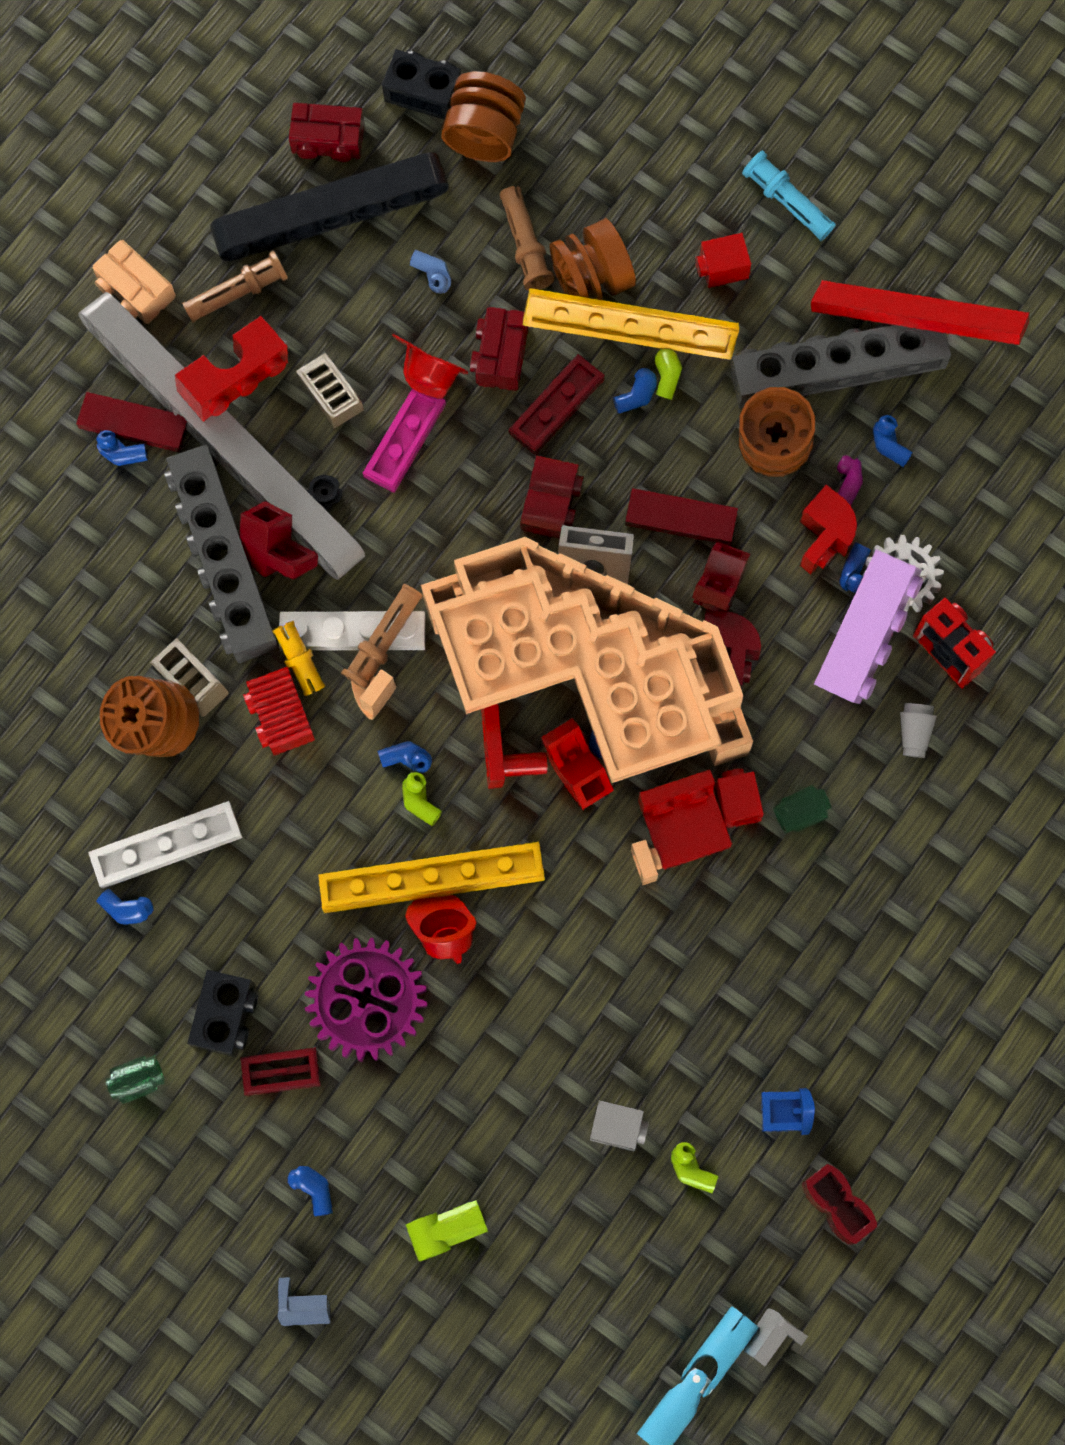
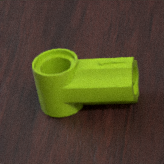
M477 1200L455 1207L442 1214H438V1212L430 1214L405 1225L419 1262L451 1250L453 1245L488 1232Z

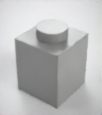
M599 1100L590 1141L635 1151L637 1143L644 1144L649 1122L642 1120L644 1111Z

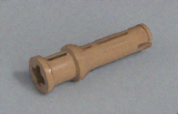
M515 186L507 187L500 192V199L505 208L512 235L516 242L515 260L516 263L521 265L525 276L523 280L524 288L528 291L529 288L544 289L554 282V275L548 270L544 258L546 255L545 247L537 241L521 188L519 186L516 188Z
M274 250L269 253L268 258L252 266L247 264L242 266L241 274L186 302H182L192 323L250 292L253 295H258L262 293V288L279 279L282 281L287 280L288 277Z
M403 584L402 589L384 614L369 640L360 642L357 647L359 652L348 669H343L341 674L366 690L381 664L385 665L388 661L386 652L423 595L411 586Z

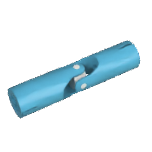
M731 1306L684 1369L681 1377L683 1382L677 1384L666 1393L637 1434L649 1445H673L695 1416L700 1403V1397H706L715 1389L759 1327ZM706 1357L715 1359L718 1364L717 1374L712 1381L703 1371L695 1368V1365Z

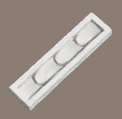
M387 611L280 612L279 626L282 625L284 628L285 623L294 620V625L306 649L359 650L357 647L360 642L369 640ZM413 611L388 650H425V611Z
M227 801L88 853L99 886L104 889L243 837L232 805Z

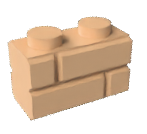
M119 240L109 250L108 254H104L93 265V271L97 277L95 284L102 293L109 292L111 295L114 294L121 301L120 304L134 318L138 316L145 324H149L160 313V310H164L175 299L176 295L172 284L124 240Z

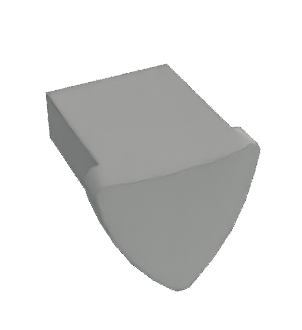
M767 1309L757 1324L759 1329L743 1351L763 1366H766L787 1335L801 1346L808 1336L787 1321L777 1311Z

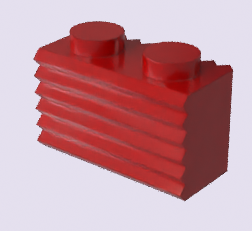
M288 667L246 682L249 692L243 694L250 715L257 713L260 719L261 726L255 729L262 748L269 746L273 755H278L315 740Z

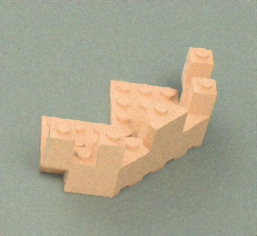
M527 537L454 560L456 574L421 585L424 603L435 635L439 634L466 714L574 678L611 783L709 751L714 767L749 755L753 740L741 710L744 696L718 626L705 620L702 622L683 613V610L658 598L648 597L636 591L634 587L608 575L605 577L570 557L547 550L539 546V543Z

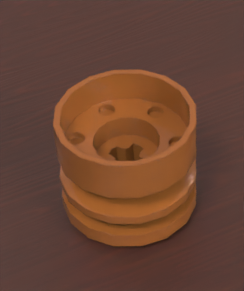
M476 71L461 74L455 83L454 93L451 97V108L447 111L441 138L448 147L467 158L484 162L506 160L511 156L517 134L516 126L520 124L521 115L526 102L524 92L512 81L499 75Z
M607 218L583 228L584 246L573 233L565 237V243L560 239L550 243L554 272L565 294L602 300L600 284L603 285L611 296L636 286L635 273L629 254L616 228Z
M786 387L766 388L756 392L745 403L739 420V450L744 461L755 472L768 477H783L796 472L807 462L813 448L815 434V415L810 403L799 392ZM774 433L781 434L778 443L771 441Z
M128 676L115 682L104 695L100 707V726L105 739L117 750L127 754L172 757L186 750L194 740L199 727V708L194 696L183 685L173 681L144 676Z

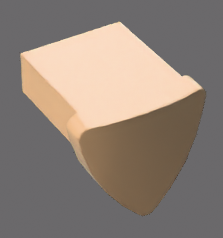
M382 669L376 677H372L369 682L370 685L366 690L351 681L356 703L369 720H373L396 690L393 677Z

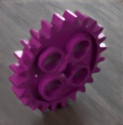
M371 937L367 947L362 948L358 938L354 939L352 950H348L343 943H340L341 955L336 957L333 953L327 951L326 955L330 963L327 966L318 962L315 964L322 973L320 977H308V980L316 986V989L305 991L304 995L313 999L315 1003L305 1007V1011L317 1014V1017L312 1019L309 1024L312 1028L322 1026L323 1029L319 1032L317 1038L322 1041L331 1037L328 1048L333 1052L342 1045V1056L346 1059L352 1050H356L359 1061H363L366 1051H370L373 1059L378 1061L379 1050L383 1048L390 1056H393L392 1044L396 1042L403 1048L407 1046L402 1037L405 1033L416 1037L417 1033L411 1026L412 1022L424 1023V1018L416 1013L417 1009L428 1007L426 1001L418 999V995L427 992V988L423 985H415V982L420 980L423 975L421 971L409 972L415 963L413 958L407 959L404 962L400 961L404 952L402 948H398L393 954H390L389 941H385L380 949L376 948L375 940ZM355 966L364 968L365 978L362 982L355 985L346 982V973L350 968ZM388 979H396L401 984L399 993L390 998L383 996L380 991L383 982ZM341 986L362 996L371 991V995L376 1001L396 1006L398 1011L392 1013L371 1003H367L364 1009L357 998L335 992V987ZM345 1001L350 1003L352 1011L348 1018L345 1020L333 1018L332 1010L338 1002ZM376 1014H382L387 1017V1026L380 1033H372L367 1028L368 1020Z

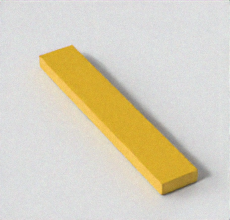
M529 288L523 316V326L661 349L666 348L727 360L732 359L739 333V323L532 288Z
M539 842L318 874L322 910L324 913L545 881Z

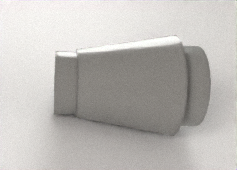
M905 703L904 712H900L902 745L904 748L903 756L925 758L937 716L933 715L934 706Z

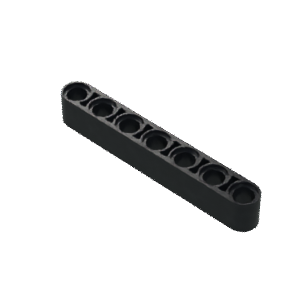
M428 152L221 216L210 224V229L220 259L223 261H235L434 199L446 193L449 189V184L438 154Z

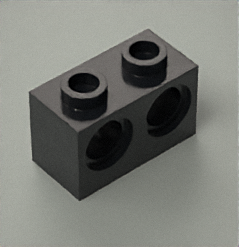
M395 49L382 83L384 102L445 120L447 111L451 108V97L454 93L456 80L461 75V68H457L448 61L441 60L437 62L424 58L415 51L404 52ZM405 75L414 76L412 79L409 80L401 79V77ZM436 85L447 86L446 88L441 90H436L433 88Z
M207 970L187 1044L193 1048L237 1058L238 1050H244L248 1041L249 1028L245 1027L248 1012L254 1013L257 1006L259 991L254 990L256 984L250 979ZM229 987H237L240 993L238 1001L230 1006L223 1005L221 1001L223 991ZM221 1023L228 1024L230 1028L228 1038L221 1043H215L211 1036L213 1028Z

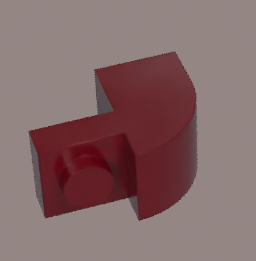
M267 501L241 513L240 540L247 560L262 576L267 577L278 571L282 575L294 580L317 567L318 553L291 540L293 515Z
M716 542L711 549L703 575L695 587L692 596L694 599L693 603L712 611L729 612L751 554Z
M706 609L704 620L718 626L740 688H742L743 683L750 682L752 662L745 661V659L758 661L761 653L759 634L753 624L739 614Z

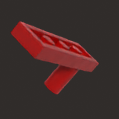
M498 704L481 709L488 789L503 788L505 777L547 774L546 752L503 755Z

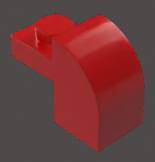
M825 485L803 510L800 523L816 534L818 538L803 555L800 567L810 575L818 566L824 569L837 552L845 557L854 540L857 529L855 513L851 505L828 485Z
M573 718L541 737L547 750L546 756L568 792L583 810L614 791L604 767L590 751L579 725Z

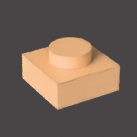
M646 840L633 843L631 853L642 885L657 881V870L662 869V865L656 848L649 849Z

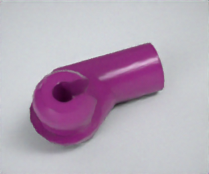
M844 455L837 466V471L846 475V478L838 494L852 505L863 483L862 462L858 458L854 460L850 456Z

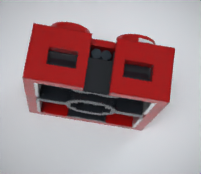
M945 597L923 615L913 637L963 689L984 671L996 651L992 648L994 646L992 640L985 632L973 630L965 622L968 620V616L963 608L957 603L951 604Z

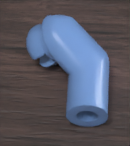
M415 250L410 266L426 272L429 288L433 292L438 294L447 292L451 286V277L447 264L443 260Z

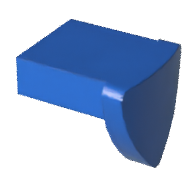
M799 1088V1092L761 1093L762 1132L800 1131L801 1135L810 1134L814 1122L815 1106L812 1094L807 1088Z

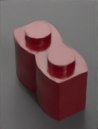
M536 456L521 516V530L560 539L562 525L573 527L576 510L570 509L573 496L580 497L584 482V476L578 475V464Z
M826 1164L802 1182L804 1194L809 1202L817 1210L826 1214L830 1228L843 1242L849 1245L857 1244L877 1227V1222L871 1209L861 1199L852 1195L847 1179L835 1167Z

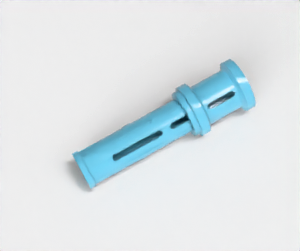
M763 150L756 154L746 165L742 174L746 178L751 177L764 189L763 194L767 198H775L783 204L820 241L824 240L835 228L836 224L789 182V174L785 170L779 171L767 159V154Z

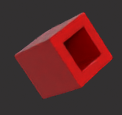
M743 233L701 242L700 255L695 256L698 275L699 277L705 276L708 288L749 279L751 261Z
M733 769L722 773L723 778L717 779L715 788L726 828L761 822L764 813L754 771L744 773V769Z

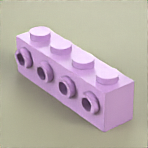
M877 549L875 550L814 685L858 704H861L863 698L867 700L871 696L876 685V679L873 678L878 665L884 666L891 653L892 646L888 645L893 632H899L908 615V612L904 611L909 598L914 599L921 589L923 578L919 576L922 569Z

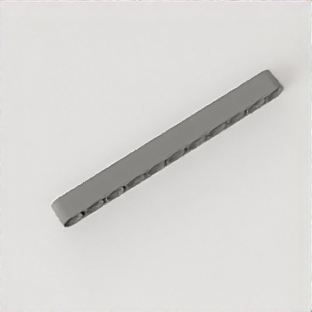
M104 292L78 313L80 320L90 333L167 411L173 412L175 416L179 414L186 419V430L202 446L208 445L211 455L259 504L267 501L293 515L291 536L300 545L318 553V564L329 575L339 580L365 557V553L358 542L227 410L219 416L209 417L204 422L199 418L176 389L175 374L184 369V367L109 292Z

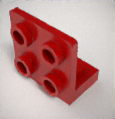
M710 769L639 793L638 803L653 846L658 852L663 870L729 849L732 846L713 792L715 781Z

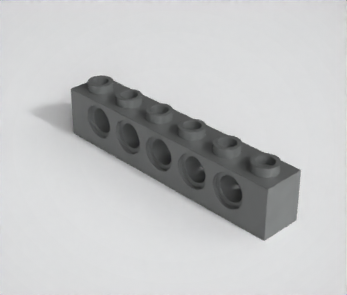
M882 323L877 325L875 329L861 331V329L854 328L842 332L839 336L826 338L825 335H817L807 339L806 342L793 345L791 342H781L772 346L771 349L762 351L745 349L737 353L736 356H732L730 373L740 409L744 407L745 403L756 392L769 387H786L799 392L802 396L946 369L951 352L946 333ZM903 341L911 342L915 345L916 349H904L900 343ZM868 348H875L879 350L882 355L879 357H873L867 354L865 350ZM842 355L846 358L847 362L843 364L836 363L831 359V356ZM805 361L811 364L813 368L801 370L796 366V363ZM772 368L778 375L767 377L762 374L761 370Z
M206 444L166 458L170 468L169 471L164 472L171 493L178 492L181 500L180 503L175 504L182 525L189 524L192 535L186 536L193 557L199 555L203 567L197 569L204 589L211 588L214 600L208 601L215 622L222 620L226 631L219 634L226 655L233 653L237 662L241 663L278 650L279 647L273 634V629L250 563L242 546L234 517L208 445ZM193 486H205V490L200 495H189V491ZM204 518H217L213 526L209 528L200 527V523ZM215 550H228L227 555L222 560L215 561L210 559ZM229 581L239 583L236 591L232 593L222 592V587L225 583ZM245 613L251 616L246 625H233V620L237 615Z

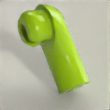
M664 348L657 351L655 355V364L661 377L656 395L672 400L682 371V365L674 350Z
M419 772L410 773L402 784L404 807L430 826H433L441 816L442 811L427 801L425 776Z
M687 1142L679 1143L671 1154V1162L679 1181L712 1194L718 1175L699 1168L695 1157L696 1151L692 1144Z

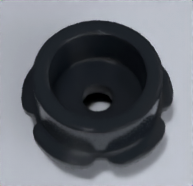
M329 475L315 477L310 482L309 489L307 490L324 509H330L334 503L337 504L342 498V489L339 488V481ZM327 490L328 494L322 495L321 492Z

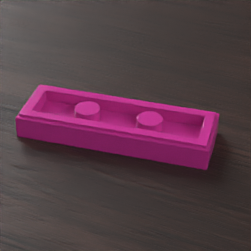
M412 389L363 471V477L395 493L446 406V400L436 399Z

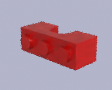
M262 316L232 335L234 353L241 360L236 366L229 369H221L212 365L203 355L175 374L177 392L203 422L211 416L221 415L227 410L232 401L240 396H248L257 388L258 383L268 376H277L285 369L288 363V346Z

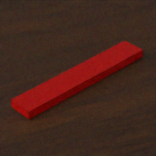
M824 280L821 281L811 300L812 312L1016 345L1021 343L1029 324L1030 314L1029 312Z

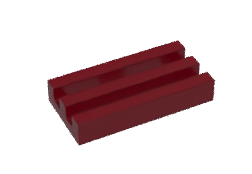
M317 1048L240 1057L244 1095L252 1096L321 1086ZM309 1057L310 1064L250 1072V1065ZM311 1072L310 1079L252 1086L251 1080Z

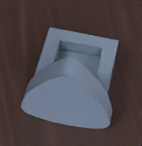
M279 1278L278 1320L282 1326L330 1324L331 1308L327 1295L292 1296L291 1278Z

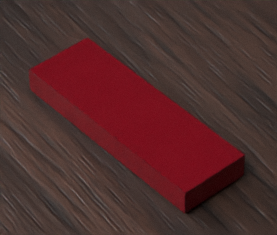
M577 354L508 429L509 434L536 456L605 380V375Z
M86 392L76 423L79 429L96 433L109 430L115 433L116 438L141 444L145 443V445L178 453L181 452L187 432V421L179 414L175 416L173 412Z
M632 488L625 526L731 545L738 508Z

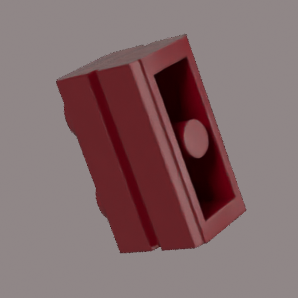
M294 102L289 130L291 152L303 159H315L317 155L331 156L333 160L339 162H348L351 158L360 159L365 127L363 108Z
M488 307L485 319H478L476 339L481 340L479 351L472 352L470 372L475 373L476 384L479 386L499 387L500 389L512 391L518 390L529 330L528 326H523V311H507L502 308Z

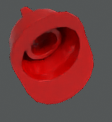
M392 334L393 338L407 347L403 373L405 380L415 391L436 399H443L459 373L468 374V371L464 368L431 356L406 340Z
M454 895L414 900L408 906L405 916L408 925L421 941L426 953L435 959L451 958L456 964H460L462 954L470 949L473 941V931L477 925L475 917L464 903Z

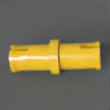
M294 620L285 623L284 628L281 625L272 631L287 658L284 661L286 666L292 668L304 696L313 694L312 691L314 689L317 692L324 688L325 684L322 682L311 659L314 656L311 649H306L294 625Z

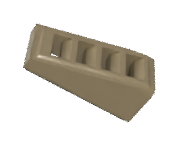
M326 353L296 371V374L334 429L364 411L361 400ZM322 366L326 367L327 370L312 380L309 378L308 375ZM333 377L334 380L322 388L318 389L316 385L327 378ZM338 386L341 389L327 399L323 396ZM346 396L348 400L332 409L331 404Z
M177 638L150 662L166 680L173 681L186 688L192 685L201 675L203 676L189 690L196 700L201 717L206 716L228 695L226 688ZM182 654L184 658L168 671L166 668ZM194 666L181 679L176 680L188 667Z

